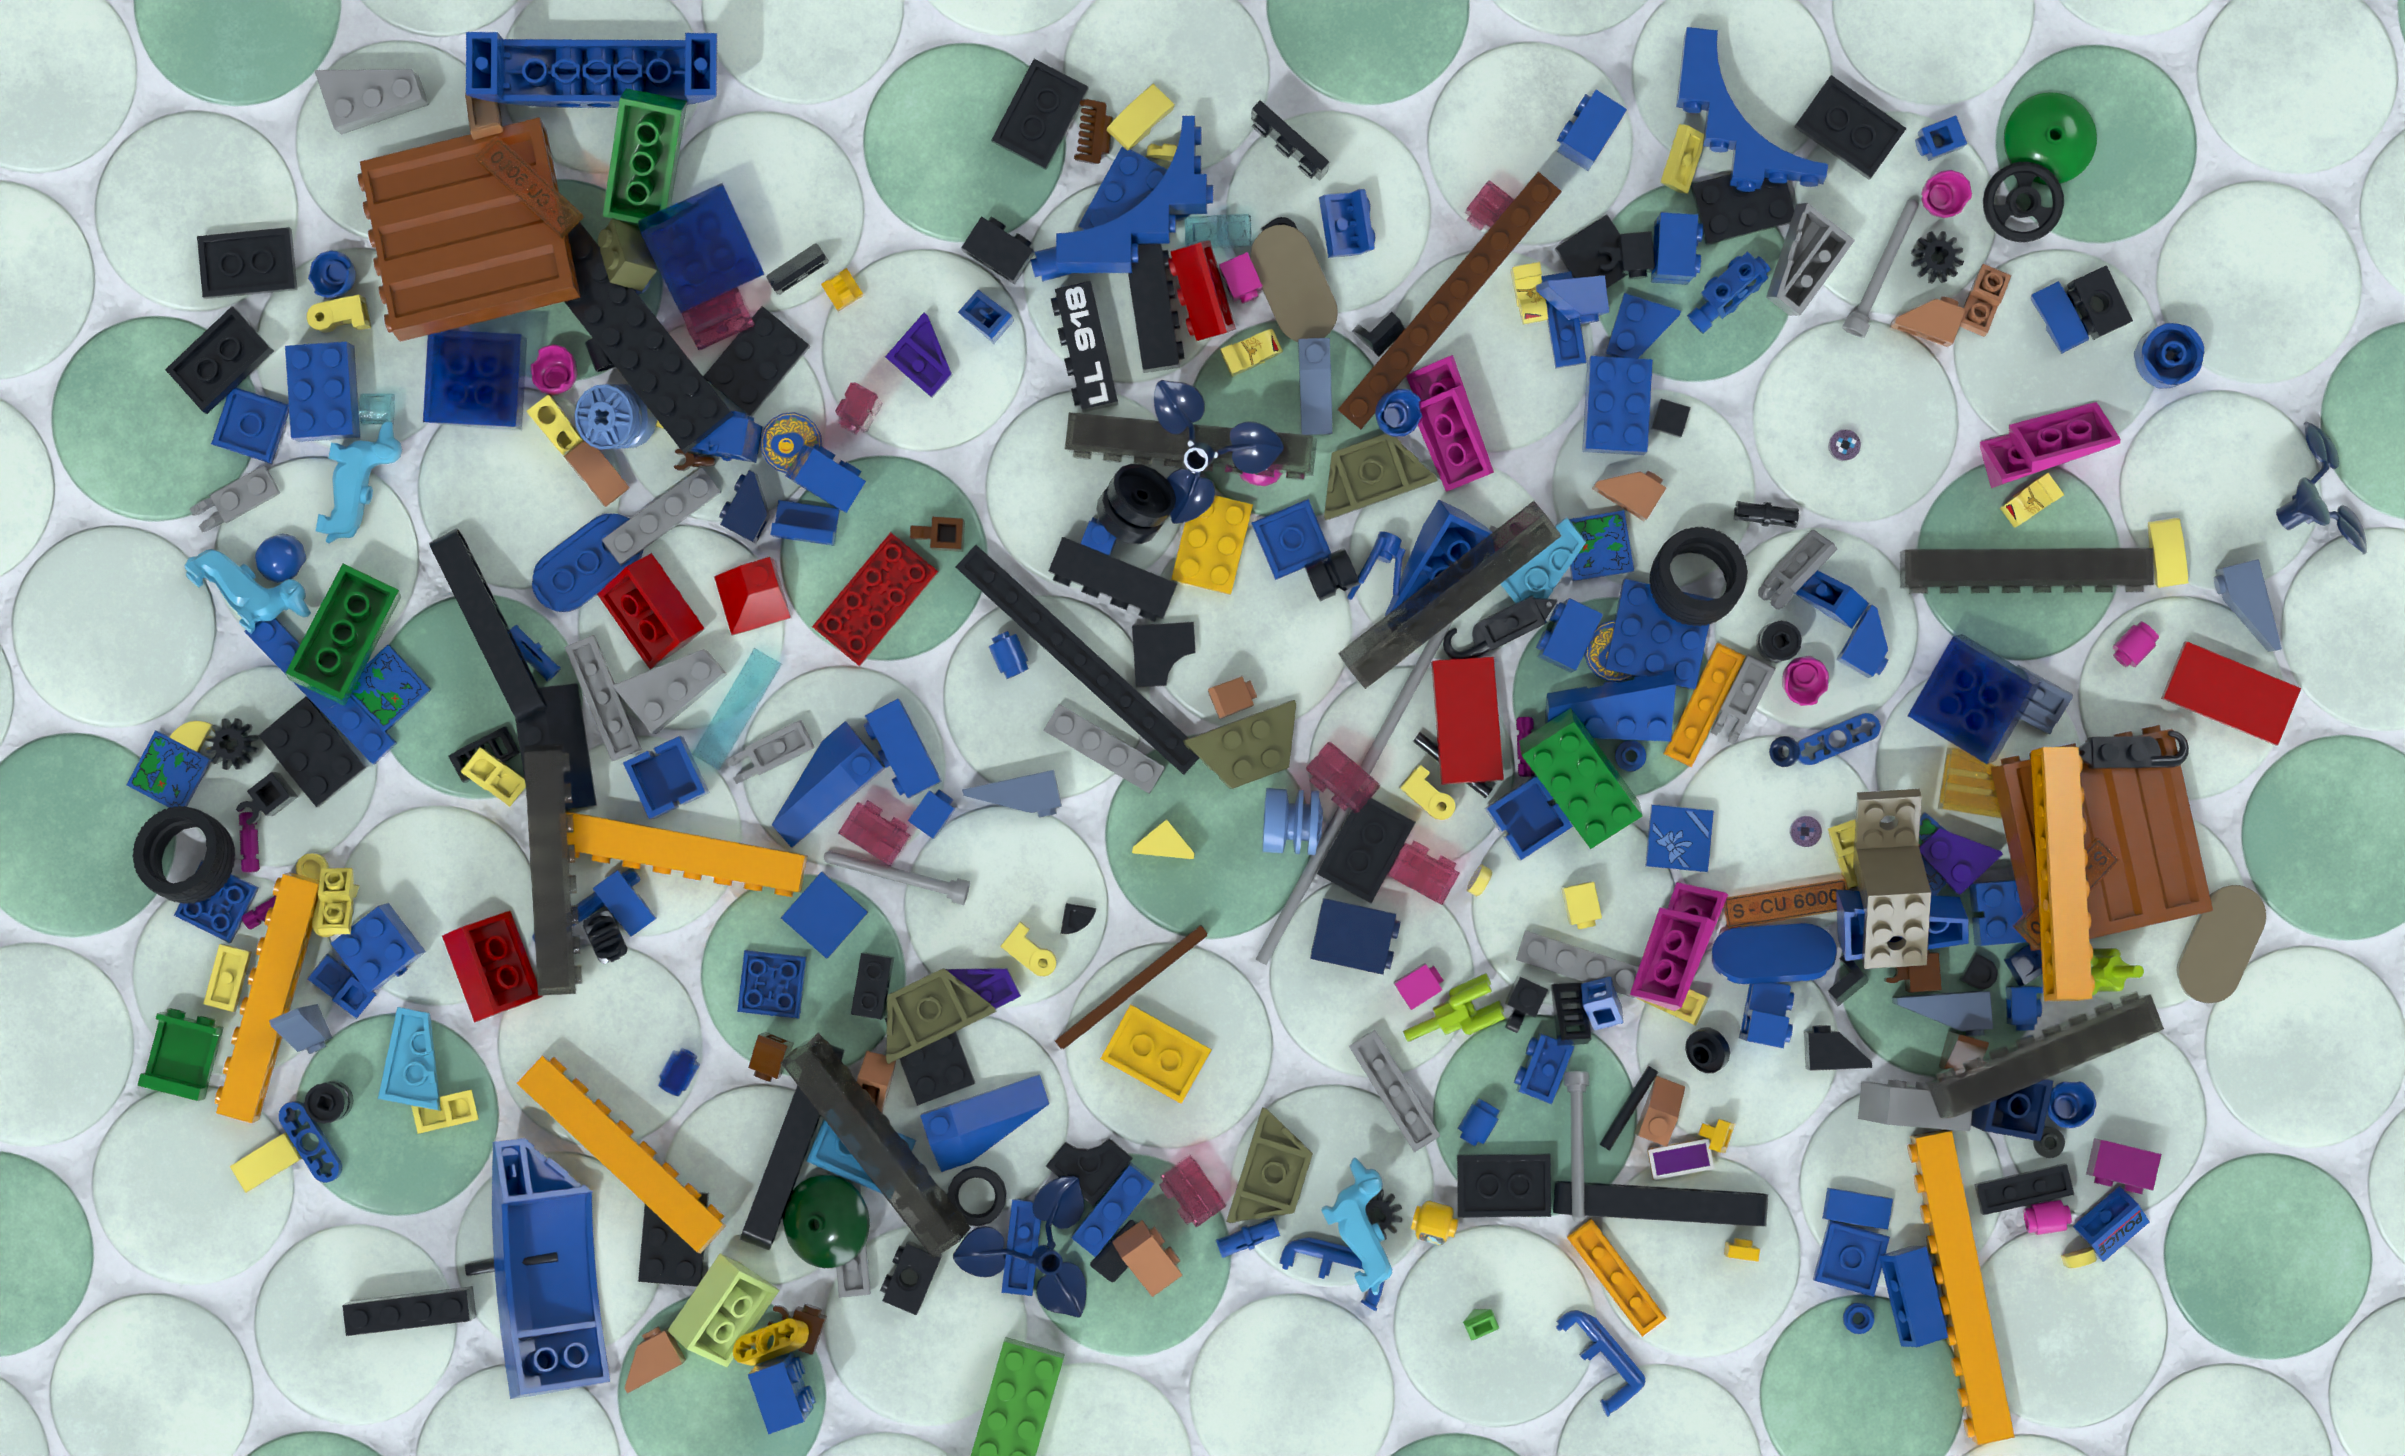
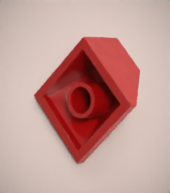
M767 557L740 565L714 576L732 636L791 618L773 558Z

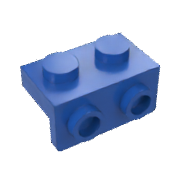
M1358 189L1351 193L1328 194L1319 197L1328 258L1362 255L1374 250L1375 232L1371 227L1370 201L1366 196L1365 189Z
M1538 1033L1537 1038L1531 1037L1525 1054L1529 1055V1059L1525 1067H1519L1514 1083L1518 1084L1516 1090L1552 1104L1574 1046H1557V1039L1542 1033Z

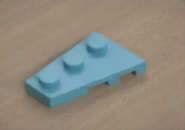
M1566 517L1495 571L1493 575L1515 603L1531 595H1534L1535 598L1548 599L1557 583L1586 543V540L1568 517Z
M397 1007L378 1099L441 1111L430 1013Z

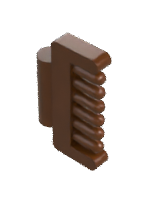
M1083 99L1080 101V105L1087 108H1082L1081 113L1091 115L1092 117L1082 115L1080 120L1091 123V125L1080 123V129L1090 132L1079 131L1078 135L1089 138V140L1079 138L1077 142L1088 147L1078 146L1077 151L1082 153L1075 154L1074 159L1089 164H1099L1101 162V155L1109 154L1111 134L1106 130L1113 122V117L1106 115V103Z

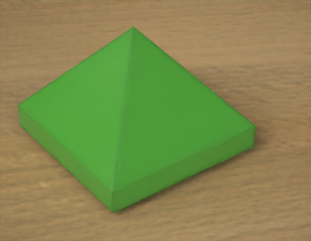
M1473 1309L1463 1321L1471 1341L1499 1329L1491 1309Z

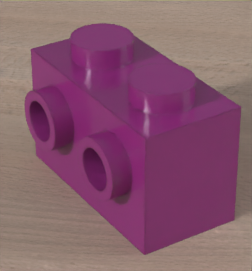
M2094 1138L2086 1175L2094 1176V1183L2112 1187L2115 1181L2125 1184L2124 1190L2143 1194L2144 1189L2154 1190L2162 1154Z

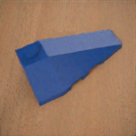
M1438 500L1422 526L1400 578L1399 594L1397 596L1393 595L1385 616L1410 629L1414 628L1439 605V600L1452 588L1454 590L1462 584L1461 580L1473 568L1477 570L1485 563L1500 537L1464 511Z
M846 721L821 742L772 823V826L791 848L885 769L881 761Z
M1039 1074L924 1112L920 1117L940 1171L944 1172L974 1161L1048 1106L1049 1101Z

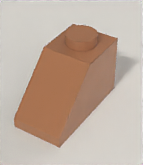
M1942 296L1940 300L1934 299L1895 318L1891 322L1890 327L1949 347L1954 343L1965 308L1959 307L1958 301Z
M1640 471L1597 481L1592 490L1640 520L1645 521L1663 495L1666 487L1661 485L1663 480L1650 471L1644 474Z
M1242 676L1208 689L1219 720L1254 706L1252 699L1257 698L1251 681L1244 682Z
M870 1051L866 1052L857 1077L850 1112L877 1124L880 1123L896 1061L888 1064L885 1055Z
M1656 1076L1634 1133L1637 1136L1667 1147L1679 1116L1685 1086Z
M658 1326L642 1335L644 1341L637 1345L625 1384L627 1393L686 1361L675 1338L667 1331L669 1327L661 1331Z

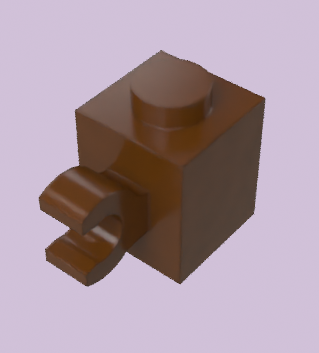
M932 517L931 527L910 526V538L931 540L930 548L932 550L963 552L965 520L963 518Z
M1928 949L1927 965L1895 967L1896 974L1893 977L1884 978V981L1887 983H1897L1905 980V991L1942 990L1939 953L1930 952V949Z
M804 1304L803 1308L798 1306L795 1309L792 1319L806 1323L809 1329L805 1345L797 1350L813 1355L816 1351L827 1319L826 1315L821 1314L822 1309L810 1304ZM775 1305L773 1307V1311L779 1312L782 1315V1320L791 1318L784 1306ZM769 1321L767 1326L772 1325L775 1322Z

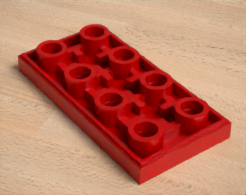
M890 532L814 623L812 628L858 666H861L938 574V571Z
M2185 641L2161 699L2278 746L2301 688Z
M1494 657L1432 661L1441 785L1503 781Z

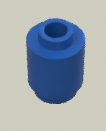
M1056 246L1036 251V258L1030 259L1034 276H1041L1042 282L1071 274L1058 273Z
M1006 631L991 638L994 644L989 646L990 652L1000 673H1004L1006 679L1029 669L1026 663L1029 660L1017 634L1010 636L1009 631Z
M1479 1098L1476 1104H1471L1457 1128L1462 1131L1460 1138L1473 1146H1476L1478 1142L1484 1144L1499 1120L1497 1116L1500 1110Z

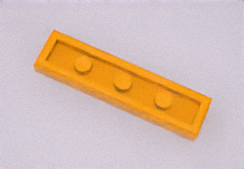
M1716 643L1697 682L1696 689L1693 691L1671 736V742H1668L1663 752L1664 755L1689 767L1693 766L1743 663L1744 655L1720 643Z
M1591 1218L1566 1236L1642 1337L1666 1319V1316Z

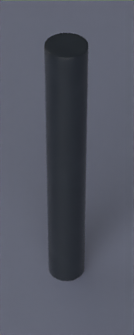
M1419 732L1412 742L1439 762L1438 745ZM1485 782L1466 783L1485 799L1493 790Z
M1647 1066L1599 1145L1609 1151L1611 1150L1657 1076L1658 1071Z
M557 1252L526 1257L522 1263L528 1266L559 1261ZM494 1260L465 1264L466 1275L472 1276L495 1272Z

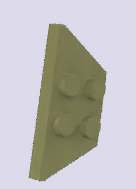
M1387 434L1374 437L1332 452L1324 519L1327 521L1435 483L1438 479L1396 437Z
M1291 700L1183 740L1184 745L1191 749L1210 770L1215 772L1229 789L1237 788L1289 768L1296 702Z
M945 968L938 970L887 995L886 1061L888 1064L997 1011L994 1006Z
M1262 1107L1226 1220L1228 1223L1267 1218L1275 1215L1280 1216L1295 1212L1313 1153L1267 1108Z

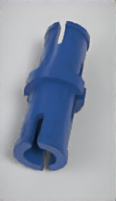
M518 625L510 629L526 663H529L539 672L547 682L550 681L561 670V667L542 650L543 646L539 642L535 644Z
M1274 1217L1257 1225L1243 1226L1240 1231L1216 1239L1222 1258H1225L1247 1248L1249 1250L1255 1249V1245L1279 1237L1280 1233Z

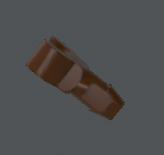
M681 449L675 450L676 454H683L686 457L685 464L680 466L674 465V468L678 471H686L690 467H711L715 465L716 459L712 457L690 454L689 452L684 454Z

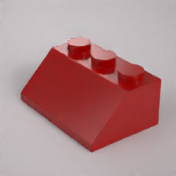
M1208 240L1170 251L1172 258L1168 259L1172 275L1178 276L1181 288H1177V294L1181 306L1187 307L1189 318H1186V325L1190 336L1195 335L1196 341L1236 330L1211 241Z
M652 553L626 566L597 594L650 670L690 643L705 629Z
M511 911L465 925L442 935L474 1023L543 997Z

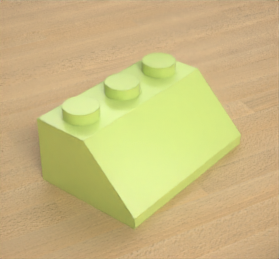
M720 1253L667 1331L687 1350L728 1367L734 1358L733 1347L736 1340L752 1332L780 1290L741 1263Z

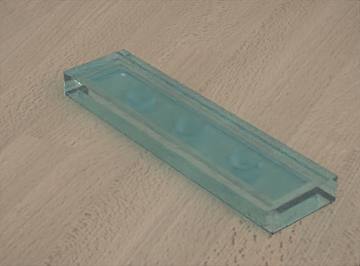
M754 648L692 755L718 770L721 769L782 663Z

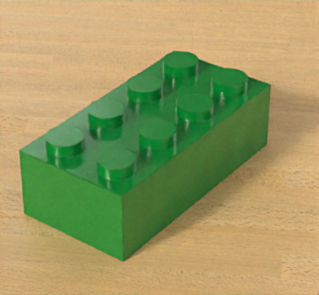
M628 88L625 89L619 100L602 217L664 229L670 217L687 100Z
M342 563L285 673L287 678L345 706L401 599L400 591Z
M1572 708L1519 741L1522 757L1590 849L1643 817L1639 800Z

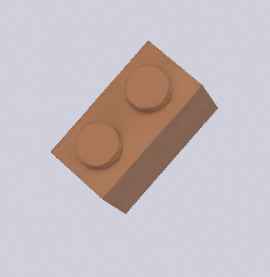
M1141 1220L1112 1241L1122 1260L1153 1297L1183 1275L1176 1265L1180 1262V1259L1171 1246L1165 1249L1162 1245L1165 1240L1154 1226L1152 1229H1149L1144 1221Z

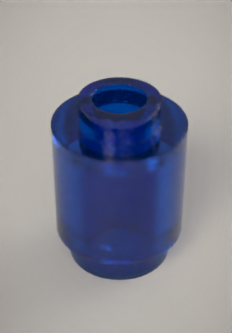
M681 1048L680 1051L673 1050L659 1075L661 1080L658 1086L664 1091L679 1097L682 1091L687 1090L700 1066L696 1061L698 1056L684 1048Z

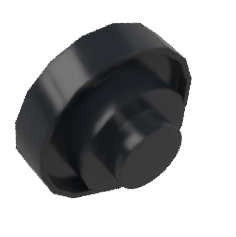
M1710 1027L1700 1028L1690 1034L1686 1040L1685 1051L1687 1058L1697 1070L1703 1073H1715L1728 1063L1730 1058L1729 1044L1725 1037L1717 1030Z

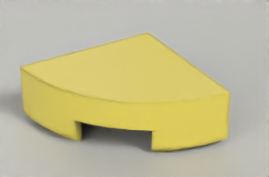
M1165 143L1163 146L1150 144L1147 146L1146 157L1172 161L1178 146Z
M203 721L187 722L179 726L169 738L196 752H200L205 742V737L209 735L213 724Z

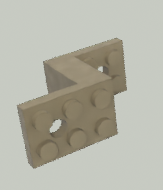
M1920 789L1857 792L1853 867L1865 912L1862 955L1864 969L1927 965L1931 890L1919 849L1922 798ZM1885 816L1895 817L1891 822H1881ZM1894 936L1903 937L1898 942H1889Z

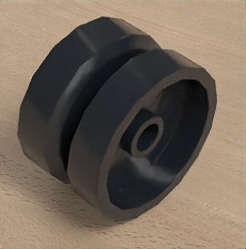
M1128 464L1121 467L1109 482V486L1098 499L1096 511L1099 521L1117 539L1131 544H1143L1151 541L1158 533L1164 521L1175 508L1176 496L1171 484L1158 471L1143 464Z

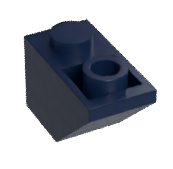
M749 470L747 475H740L734 486V491L737 493L732 503L729 501L725 503L719 518L723 519L720 524L721 526L756 544L770 519V514L758 475Z

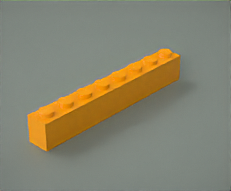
M2042 747L2031 751L2044 1001L2092 999L2095 980L2093 975H2091L2090 963L2093 958V948L2089 943L2091 915L2087 908L2090 887L2086 880L2085 872L2088 854L2086 849H2084L2086 822L2082 817L2084 789L2080 781L2083 761L2079 755V747Z
M560 811L554 848L562 849L561 855L579 858L581 852L592 854L591 860L610 864V860L613 858L623 860L622 866L640 869L641 864L652 865V872L671 875L672 869L684 871V878L701 880L702 875L714 877L713 883L732 886V881L744 882V889L762 892L763 886L775 888L774 894L793 897V892H801L808 855L568 811Z
M291 872L283 874L282 878L278 877L273 889V895L276 896L273 908H269L265 918V925L268 926L265 938L261 937L256 950V955L260 956L257 967L252 968L248 978V985H251L248 997H244L240 1007V1015H243L240 1027L237 1026L232 1035L231 1044L235 1045L232 1057L228 1056L224 1064L223 1074L226 1075L224 1086L218 1088L215 1096V1104H218L217 1114L248 1123H254L260 1119L282 1036L271 1027L269 1020L290 1012L313 929L312 919L318 901L319 880Z
M541 1056L517 1084L697 1253L701 1254L726 1227L721 1221L725 1216L712 1204L706 1207L698 1199L702 1195L690 1183H687L684 1187L676 1179L679 1173L667 1162L661 1165L653 1158L656 1155V1151L645 1141L638 1144L631 1137L634 1131L625 1122L620 1120L616 1123L608 1115L611 1109L600 1099L593 1102L586 1095L589 1089L580 1080L575 1078L571 1081L563 1073L567 1068L555 1057H552L549 1061L546 1057Z

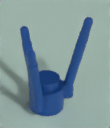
M1379 532L1372 552L1358 575L1360 585L1350 590L1347 596L1349 600L1353 599L1361 584L1365 582L1376 560L1391 563V560L1395 559L1393 595L1397 596L1399 594L1402 559L1406 550L1400 548L1402 540L1398 536L1388 532Z

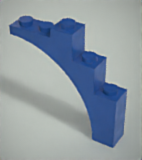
M1687 27L1683 41L1676 107L1683 108V111L1687 113H1700L1701 110L1707 111L1703 146L1710 147L1711 151L1720 153L1727 152L1728 149L1733 150L1729 186H1737L1736 189L1739 191L1753 192L1755 189L1761 188L1764 178H1769V181L1773 183H1787V180L1799 181L1800 185L1806 187H1816L1818 184H1824L1827 177L1828 164L1804 159L1782 150L1760 135L1738 111L1727 92L1720 71L1717 52L1718 30Z
M1182 116L1181 134L1174 158L1161 181L1143 201L1119 218L1106 224L1082 231L1056 233V266L1058 273H1132V263H1138V244H1170V233H1176V214H1207V204H1213V185H1207V174H1201V156H1195L1196 145H1201L1202 129L1201 126H1196L1195 116Z

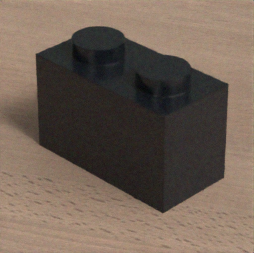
M981 216L962 245V251L1015 285L1035 254L1034 250L1030 248L1032 242L1018 233L1014 237L1004 231L1006 226L997 219L990 217L989 220H986Z

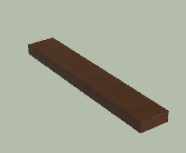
M1198 926L1059 1036L1055 1042L1060 1049L1064 1050L1207 937L1208 933L1203 926Z

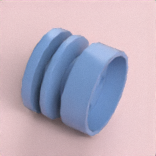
M629 384L595 385L583 393L577 402L575 410V424L581 438L590 446L601 450L637 448L648 441L654 433L657 423L655 416Z
M1266 788L1262 852L1283 853L1286 840H1293L1295 854H1300L1301 841H1308L1307 855H1316V849L1322 834L1323 818L1319 791H1311L1310 804H1303L1304 790H1298L1295 803H1289L1287 789Z

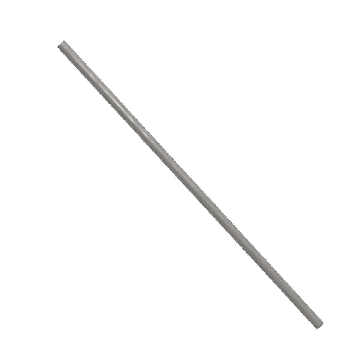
M1491 526L1489 528L1491 531L1500 536L1502 532L1500 529L1494 526ZM1483 565L1477 570L1473 568L1461 580L1462 584L1456 589L1319 841L1316 855L1311 856L1256 957L1257 961L1267 965Z

